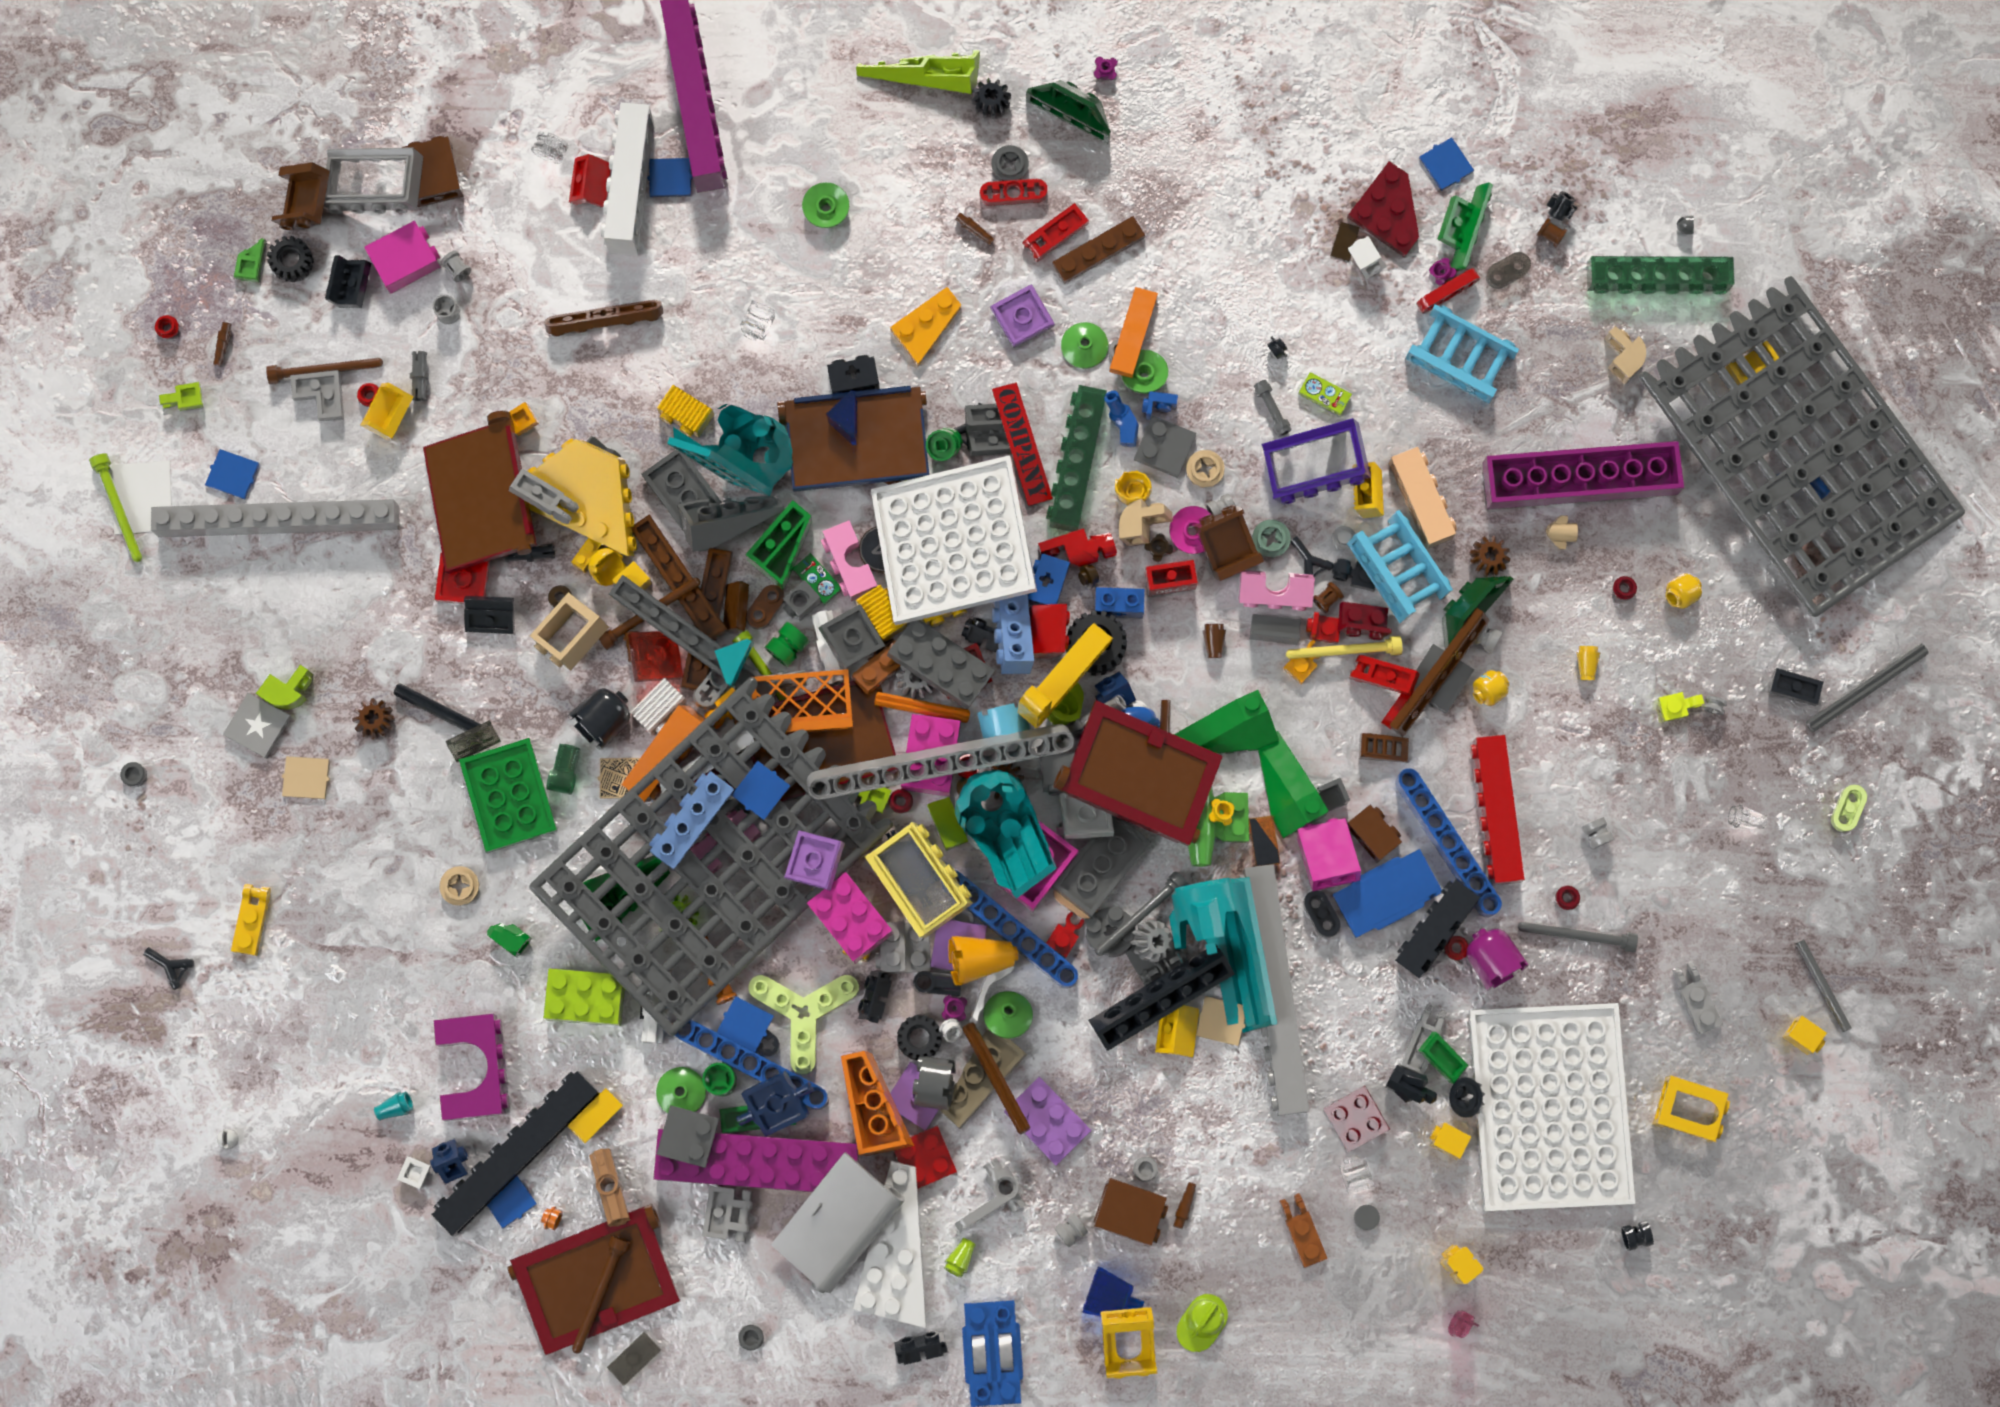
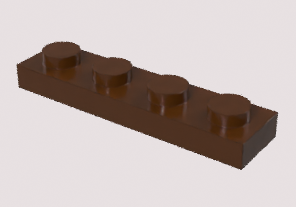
M1134 216L1056 259L1052 262V265L1063 283L1066 284L1143 240L1145 233Z

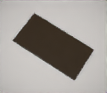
M1340 222L1330 256L1350 261L1351 253L1348 248L1356 242L1360 227Z

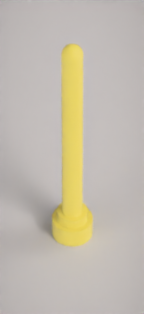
M1390 636L1384 642L1289 649L1286 651V657L1288 659L1384 651L1386 654L1390 653L1391 656L1402 655V639L1400 636Z

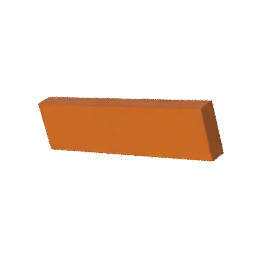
M1135 287L1109 372L1129 378L1133 377L1158 293Z

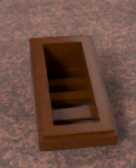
M1361 733L1358 759L1407 763L1409 738ZM1368 741H1373L1372 753L1368 752ZM1378 742H1382V754L1377 753ZM1387 742L1392 743L1391 755H1387ZM1397 743H1401V756H1396Z

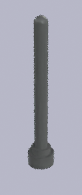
M1173 872L1167 878L1165 887L1095 949L1096 955L1103 956L1175 891V888L1187 886L1188 884L1184 877L1178 872Z
M1520 922L1518 924V929L1522 932L1618 945L1625 952L1635 953L1637 949V933L1627 932L1618 936L1528 922Z

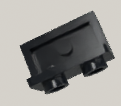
M335 255L331 266L325 300L339 308H362L372 263L367 260H347L340 255Z

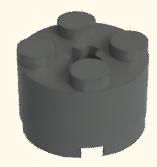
M926 1056L919 1057L917 1063L919 1079H915L913 1083L914 1105L949 1110L955 1086L951 1073L956 1074V1061Z

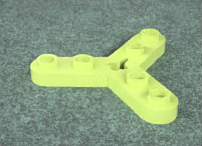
M764 975L753 977L748 986L753 998L791 1019L790 1062L793 1070L801 1075L809 1074L815 1068L816 1020L852 1000L859 992L858 981L850 975L840 976L804 998ZM795 1005L802 1009L808 1006L810 1016H804L802 1019L798 1018L800 1014L792 1006Z

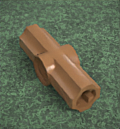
M610 1149L596 1150L589 1157L608 1226L626 1224L630 1217L623 1195V1186L619 1181L612 1152ZM615 1183L611 1191H604L608 1184Z

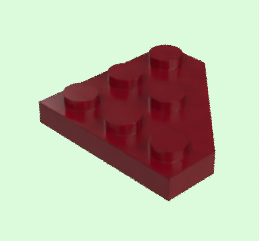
M1388 161L1349 212L1347 218L1404 258L1418 241L1419 231L1409 175L1391 161Z

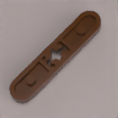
M647 300L548 317L544 324L546 332L557 337L575 331L582 333L589 329L606 326L631 325L637 321L644 320L656 321L664 311L661 301Z

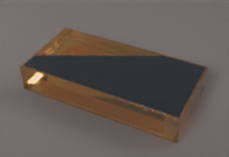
M1273 815L1249 818L1255 867L1279 865L1280 857Z

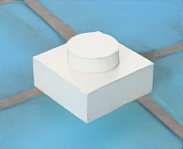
M407 1156L397 1180L422 1189L432 1166Z

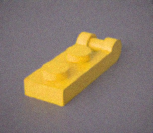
M251 884L244 885L231 947L232 952L253 956L258 955L271 888L261 887L260 889L254 888V885ZM252 897L259 898L258 905L251 904Z

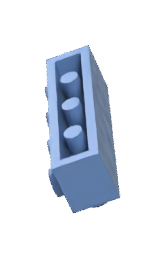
M1025 594L994 602L995 608L992 610V621L997 624V629L994 631V642L999 645V649L996 652V663L1001 665V674H1030L1034 664L1028 596Z
M711 771L708 775L703 773L694 784L698 787L692 795L687 793L679 804L682 807L677 815L672 813L664 825L667 829L662 835L657 833L649 843L652 847L650 853L673 870H675L734 792V788Z

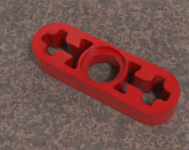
M1041 179L986 182L980 188V200L986 206L1040 203L1046 199L1048 194L1047 184ZM1027 186V191L1030 192H1027V197H1024V187ZM1035 186H1039V189L1043 190L1040 191V195H1035V192H1033ZM1011 187H1016L1020 190V195L1016 198H1011L1007 195V190ZM1000 188H1003V198H1000V194H993L991 199L988 198V195H984L987 194L989 189L993 193H1000Z
M1471 268L1426 294L1416 304L1422 314L1427 313L1433 309L1435 304L1439 306L1476 284L1480 277L1476 270Z

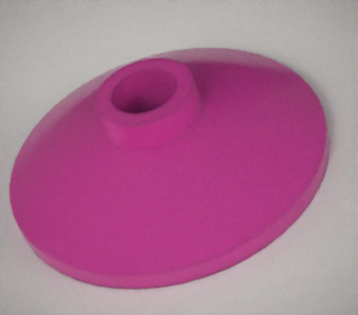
M1188 506L1182 508L1173 516V521L1170 522L1169 534L1173 544L1179 550L1188 554L1204 552L1197 532L1195 535H1190L1188 528L1200 523L1199 519L1211 515L1208 510L1199 506Z

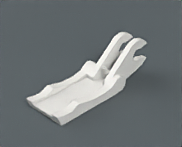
M1014 966L985 977L970 1018L971 1022L974 1024L978 1022L979 1012L984 1008V998L989 986L1008 976L1013 971Z

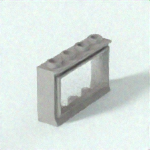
M414 148L327 149L326 169L330 170L324 206L329 212L334 214H342L343 211H351L357 214H362L364 211L407 213V210H417L423 156Z

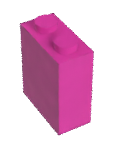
M415 220L364 247L390 294L441 268L437 262L441 258L434 245L429 247L426 240L430 239L424 226L418 227Z
M1333 818L1317 825L1307 824L1298 829L1297 841L1312 891L1360 881L1361 868L1345 818L1340 820Z

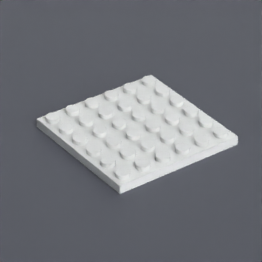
M1010 455L871 489L895 625L1037 592L1016 477Z

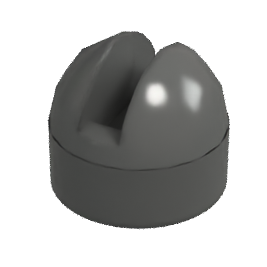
M1693 215L1683 216L1678 219L1677 229L1680 233L1686 235L1694 234Z

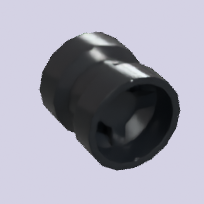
M1647 1221L1639 1222L1637 1226L1633 1227L1631 1225L1621 1227L1623 1242L1628 1251L1635 1250L1641 1245L1648 1247L1654 1244L1653 1234Z

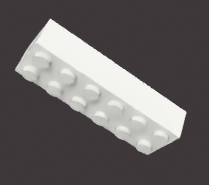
M621 102L620 111L616 110L615 125H618L617 133H613L612 147H615L614 155H610L609 169L612 170L611 178H607L606 183L609 199L604 201L603 212L606 215V223L601 224V237H604V245H607L610 254L638 256L654 120L649 105Z

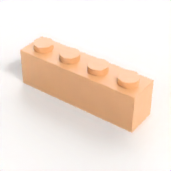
M1416 447L1391 457L1388 464L1425 548L1429 549L1452 540L1456 534L1455 531H1457L1456 523L1452 517L1449 518L1445 510L1447 509V503L1445 498L1438 494L1436 489L1438 483L1434 474H1430L1428 471V460L1425 453H1421L1419 448Z

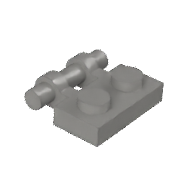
M710 1186L702 1236L728 1240L729 1230H736L735 1241L745 1242L746 1232H749L750 1229L748 1219L750 1209H753L754 1202H751L753 1192L743 1190L742 1199L735 1200L736 1189ZM733 1207L740 1208L738 1223L731 1222Z

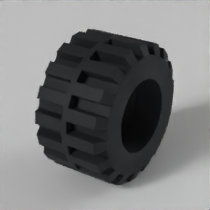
M1091 611V614L1088 615L1087 613L1081 614V618H1076L1073 621V625L1068 629L1069 645L1066 650L1067 653L1086 630L1095 623L1110 635L1113 640L1110 649L1105 654H1102L1087 672L1091 673V676H1096V673L1105 675L1109 670L1112 672L1117 665H1120L1126 652L1127 634L1123 630L1122 623L1120 621L1117 622L1116 617L1113 615L1107 616V612L1104 611L1101 614H1097L1096 611Z

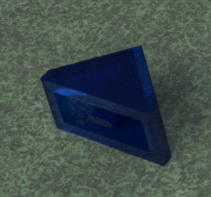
M850 391L826 413L828 423L852 445H857L858 400L856 391Z

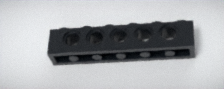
M1216 945L1217 953L1207 954V950L1202 951L1089 1019V1023L1106 1051H1109L1235 975L1219 947Z

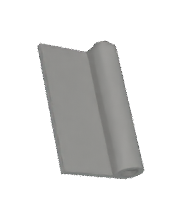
M845 1152L771 1245L813 1282L812 1285L820 1293H831L903 1204L905 1198L891 1185L881 1184Z

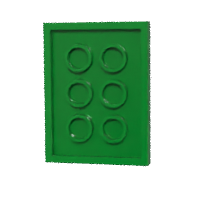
M530 738L459 759L486 853L558 831Z

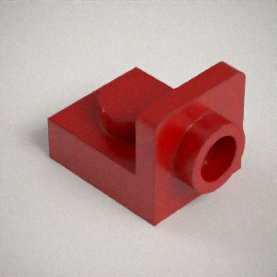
M1314 612L1312 618L1307 619L1306 632L1310 633L1309 640L1338 644L1340 632H1338L1339 618L1321 616L1319 612Z

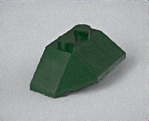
M1062 80L1027 89L1026 101L1106 144L1109 143L1111 131L1102 102L1096 95L1089 92L1086 94L1079 90L1072 82H1064Z
M1511 576L1476 578L1472 584L1468 581L1459 590L1460 598L1457 601L1452 599L1443 609L1446 612L1442 618L1445 650L1475 609L1478 608L1486 613L1512 583L1514 578Z

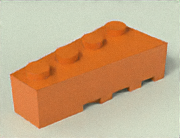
M678 705L621 785L628 790L634 787L706 718L690 706ZM693 745L675 761L678 766L688 757L694 747ZM655 779L638 796L644 802L655 801L662 793L660 782Z
M860 1051L842 1055L841 1061L858 1154L871 1156L914 1146L873 1054L867 1051Z

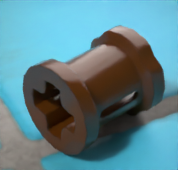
M1547 218L1536 236L1544 237L1553 243V247L1557 248L1568 230H1562L1551 223L1550 218Z
M1329 582L1327 588L1318 596H1313V602L1325 614L1329 612L1328 608L1336 601L1344 599L1341 590L1332 582Z

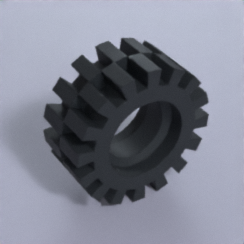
M283 236V241L276 239V245L273 246L271 244L269 247L271 252H267L269 258L267 261L270 268L283 281L287 282L289 279L290 282H295L296 278L299 281L303 280L301 276L305 275L307 277L309 275L308 269L312 270L313 268L311 264L314 263L312 252L300 238L296 239L294 236H290V239H287L286 236ZM289 251L299 254L298 263L292 267H286L282 264L283 255Z
M925 1015L908 1017L906 1021L902 1022L897 1032V1043L900 1050L908 1058L918 1061L919 1057L934 1056L940 1049L942 1035L939 1032L940 1027L932 1018ZM922 1028L928 1032L929 1041L924 1047H915L911 1044L910 1034L913 1030Z

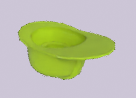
M1078 682L1047 717L1052 722V725H1067L1079 719L1084 692Z
M1203 1294L1196 1297L1177 1325L1179 1343L1191 1352H1201L1208 1349L1227 1322L1228 1310L1225 1303L1213 1294Z

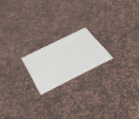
M170 460L112 465L113 483L132 532H152L151 507L171 506ZM114 513V535L123 534Z

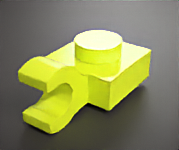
M1683 692L1657 699L1663 722L1688 717L1687 709L1701 707L1702 704H1705L1702 694L1684 699Z

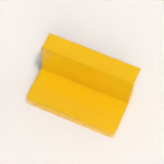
M1183 1005L1160 1019L1155 1052L1193 1057L1199 1009Z

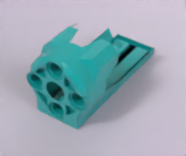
M724 404V405H722L721 407H719V408H717V409H722L723 407L727 406L728 404ZM729 405L722 409L717 419L723 431L719 445L702 446L673 427L674 438L669 437L668 445L726 482L763 495H771L774 485L791 469L793 464L791 440L785 426L772 417L755 415L734 405ZM762 446L770 448L764 456L766 463L753 462V454L756 449Z
M1000 770L983 771L971 775L967 783L962 787L959 798L956 801L955 815L957 821L988 858L997 884L1010 889L1017 899L1057 869L1050 853L1049 845L1020 779L1011 773ZM990 791L998 792L1003 798L1002 806L993 812L986 811L981 805V801L989 798Z
M1250 877L1221 878L1175 888L1171 896L1174 910L1169 916L1175 949L1186 948V925H1190L1196 941L1206 940L1207 954L1217 953V945L1235 975L1220 983L1227 1025L1239 1023L1237 1004L1243 1005L1245 1016L1243 1033L1277 1025Z

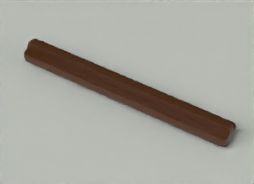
M973 1022L966 1024L962 1030L1017 1132L1020 1135L1026 1133L1031 1129L981 1034Z

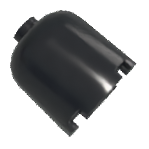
M598 689L568 714V719H575L577 722L574 725L576 730L589 743L593 740L597 742L596 748L602 751L628 724L630 720V710L626 705L628 699L620 691L614 693L610 689Z

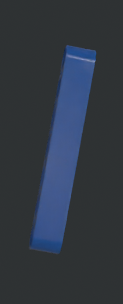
M1412 768L1401 771L1395 780L1396 788L1456 879L1472 889L1469 884L1470 879L1475 878L1480 881V890L1472 889L1481 896V899L1474 907L1476 911L1483 917L1495 915L1500 911L1502 901L1419 773ZM1402 776H1410L1414 781L1413 786H1405L1402 782ZM1417 796L1424 797L1427 801V806H1418L1415 798ZM1429 817H1437L1440 820V827H1432L1429 824ZM1444 837L1451 838L1454 842V847L1451 849L1446 848L1442 843V839ZM1457 858H1463L1466 860V869H1460L1457 867ZM1484 899L1492 900L1494 903L1493 911H1488L1484 908Z
M955 870L958 875L957 878L960 880L959 885L964 884L969 892H975L979 897L976 903L967 908L975 917L1004 941H1009L1013 946H1016L1022 956L1060 987L1068 989L1076 984L1078 972L1072 964L962 873ZM942 882V887L945 890V892L953 898L947 887ZM993 907L997 910L998 915L994 919H987L983 914L984 910ZM1005 924H1014L1017 931L1013 935H1006L1002 930ZM1025 939H1032L1035 942L1036 947L1032 951H1026L1022 948L1021 943ZM1049 954L1053 956L1055 963L1050 967L1043 966L1040 961L1043 955ZM1064 970H1069L1073 973L1074 979L1069 983H1065L1060 979V973Z
M693 1020L688 1022L691 1025L689 1035L681 1036L679 1032L675 1035L682 1042L759 1082L767 1080L766 1074L770 1069H777L779 1073L786 1070L791 1081L798 1080L802 1086L810 1082ZM704 1035H712L713 1044L710 1047H702L700 1043L701 1038ZM727 1046L735 1048V1055L731 1059H725L722 1056V1051ZM753 1057L757 1059V1067L750 1071L746 1070L744 1067L745 1060ZM810 1082L812 1084L810 1087L813 1086L814 1092L819 1091L824 1095L823 1102L819 1105L812 1104L810 1102L812 1093L803 1096L802 1100L805 1106L814 1110H821L828 1104V1094L822 1087Z

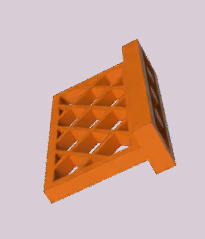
M848 669L754 677L757 682L767 681L774 687L769 692L770 695L777 690L786 698L778 710L774 706L772 707L775 711L773 716L781 713L780 711L789 701L800 710L792 718L785 734H792L798 730L818 732L853 729ZM844 675V686L839 692H836L827 684L833 676ZM829 676L825 681L820 678ZM815 677L822 685L812 694L803 684L808 678ZM802 678H804L801 683H799L797 680H795V679H802ZM791 679L798 685L790 696L778 688L784 680ZM780 680L776 685L771 682ZM824 686L835 694L827 706L816 697ZM800 688L811 696L803 707L791 699ZM756 689L752 694V700L756 699L757 696L761 697ZM844 689H845V698L840 695V694L844 691ZM839 697L846 703L847 713L836 714L829 707ZM813 699L824 707L818 716H811L805 711V708ZM826 710H827V711H829L832 715H823V714H824V713L826 712ZM803 712L807 717H799V715Z

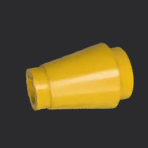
M1579 646V651L1576 652L1580 680H1595L1600 658L1598 646Z

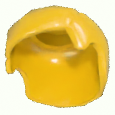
M1139 471L1124 472L1118 480H1115V492L1120 501L1126 505L1139 499L1145 502L1152 493V484L1144 473Z
M609 547L596 551L590 557L588 566L590 575L599 585H613L612 580L626 568L622 560L623 556L618 551Z

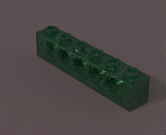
M1591 256L1586 264L1587 291H1594L1596 294H1605L1609 291H1618L1620 294H1629L1633 291H1642L1643 294H1653L1656 291H1665L1666 294H1677L1680 291H1689L1690 294H1701L1704 291H1713V294L1719 295L1729 292L1735 284L1733 257ZM1632 272L1640 274L1642 279L1637 280L1633 278ZM1608 273H1615L1618 279H1611L1608 276ZM1655 273H1662L1665 276V280L1658 279ZM1679 273L1687 274L1689 280L1682 279ZM1703 273H1709L1712 276V280L1704 278Z
M1079 385L1078 391L1072 392L1070 406H1074L1073 415L1068 414L1065 428L1069 429L1068 437H1063L1060 450L1065 453L1063 460L1058 459L1056 474H1060L1058 483L1053 482L1051 496L1055 497L1054 505L1048 506L1046 519L1050 520L1051 528L1070 532L1079 529L1105 405L1104 397H1106L1107 390ZM1088 409L1092 414L1089 417H1083L1079 414V411ZM1082 431L1086 433L1087 437L1084 440H1078L1074 434ZM1073 454H1079L1082 457V461L1074 463L1069 457ZM1067 477H1074L1078 482L1070 486L1064 480ZM1068 499L1073 503V506L1066 509L1060 505V502Z

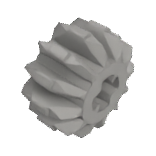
M900 666L904 673H896V678L901 679V681L897 682V687H904L902 695L905 696L911 692V698L915 699L916 693H919L920 698L924 699L923 691L929 694L933 693L929 684L922 679L920 683L918 681L912 683V676H918Z
M1147 920L1145 923L1137 924L1138 930L1132 932L1135 940H1132L1130 943L1136 945L1133 952L1139 954V959L1157 962L1159 959L1167 958L1166 951L1172 950L1169 942L1173 941V939L1168 937L1171 930L1164 928L1165 923Z

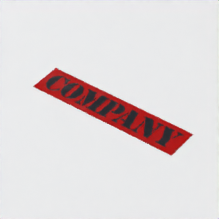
M1017 382L993 388L992 392L1028 506L1053 499Z

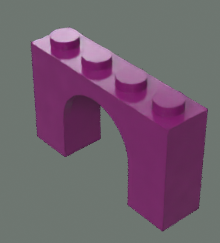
M484 1014L434 1020L436 1046L476 1045L484 1053L488 1064L485 1079L474 1090L440 1095L442 1121L506 1115L505 1109L509 1108V1098L507 1093L504 1094L503 1084L507 1083L506 1069H502L501 1059L505 1058L504 1045L499 1042V1034L503 1032L501 1019H497L495 1014Z

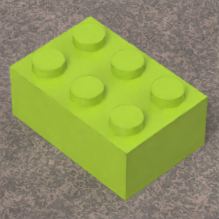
M548 969L543 1018L547 1021L621 1027L625 988L610 973Z

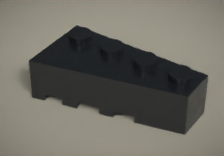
M1458 879L1454 883L1449 881L1441 891L1444 894L1439 903L1437 901L1432 903L1426 912L1429 916L1424 922L1421 920L1412 931L1414 936L1409 942L1405 940L1397 951L1399 956L1395 961L1419 979L1425 975L1481 899L1479 894Z

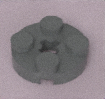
M1119 907L1104 908L1097 911L1087 923V940L1090 947L1095 951L1110 936L1104 935L1107 932L1106 928L1118 929L1130 918V915ZM1134 927L1104 955L1118 957L1128 952L1133 945L1130 942L1135 939L1132 932L1136 928Z

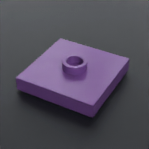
M1032 284L990 306L992 313L1013 348L1055 326L1054 321Z
M798 831L784 878L831 891L845 843Z
M950 920L936 930L931 967L954 971L952 963L949 964L948 941L951 939V936L985 939L987 925Z
M910 1062L890 1094L900 1115L926 1131L939 1109L914 1105L913 1083L915 1079H919V1072H917V1065Z

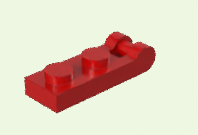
M1074 203L1029 235L1022 244L1026 249L1032 251L1033 258L1038 262L1053 249L1087 226L1089 220ZM1040 239L1045 242L1042 247L1036 243Z
M1358 655L1355 661L1357 663L1356 668L1351 671L1349 678L1356 682H1364L1411 696L1420 674L1413 669ZM1366 667H1370L1368 673H1364Z

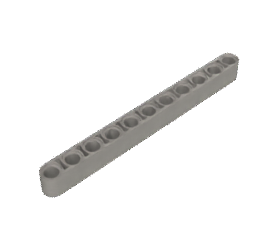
M1056 724L1008 735H999L814 771L807 777V787L813 798L822 800L1064 753L1073 747L1074 738L1067 726ZM1059 735H1067L1063 742H1056V738ZM1036 739H1042V740H1043V742H1042V744H1041L1040 746H1038V747H1033V746H1032V743H1033L1034 740H1036ZM1011 744H1019L1015 751H1007ZM989 748L995 749V751H994V753H993L992 755H990V756H984V755H983V753H984V751H985L986 749H989ZM962 754H971L969 759L965 761L959 760ZM939 758L946 759L943 765L937 766L934 764ZM913 763H922L920 769H910ZM891 767H896V768H898V770H897V772H896L895 774H893V775H888V774H886V771H887L889 768H891ZM872 772L873 776L870 779L865 780L861 778L864 773ZM841 777L849 778V781L845 784L837 783ZM818 781L825 783L820 789L812 787Z

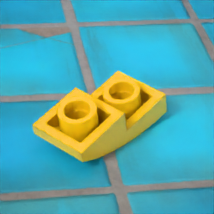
M605 1088L567 1127L585 1144L623 1105Z

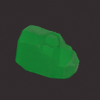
M499 923L490 926L487 930V936L516 958L523 953L532 939L514 924L504 925Z

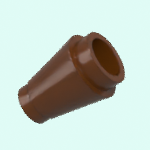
M1204 624L1205 630H1202L1208 658H1222L1226 635L1224 624Z

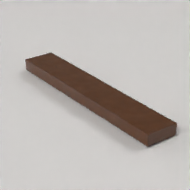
M650 514L634 524L632 527L633 534L672 591L693 578ZM699 586L678 599L697 629L711 639L715 640L728 631Z
M709 548L701 591L718 616L721 617L733 551ZM689 652L687 653L681 689L695 691L709 674L710 668Z
M1478 608L1475 609L1389 726L1401 737L1406 735L1490 622L1483 611Z

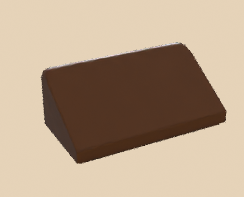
M743 581L729 583L726 586L723 623L728 629L727 632L745 631L749 584Z

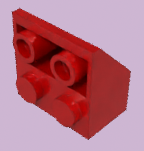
M1067 604L1030 606L1029 615L1034 658L1053 659L1065 653L1069 645L1066 626L1069 625L1070 612L1067 611Z

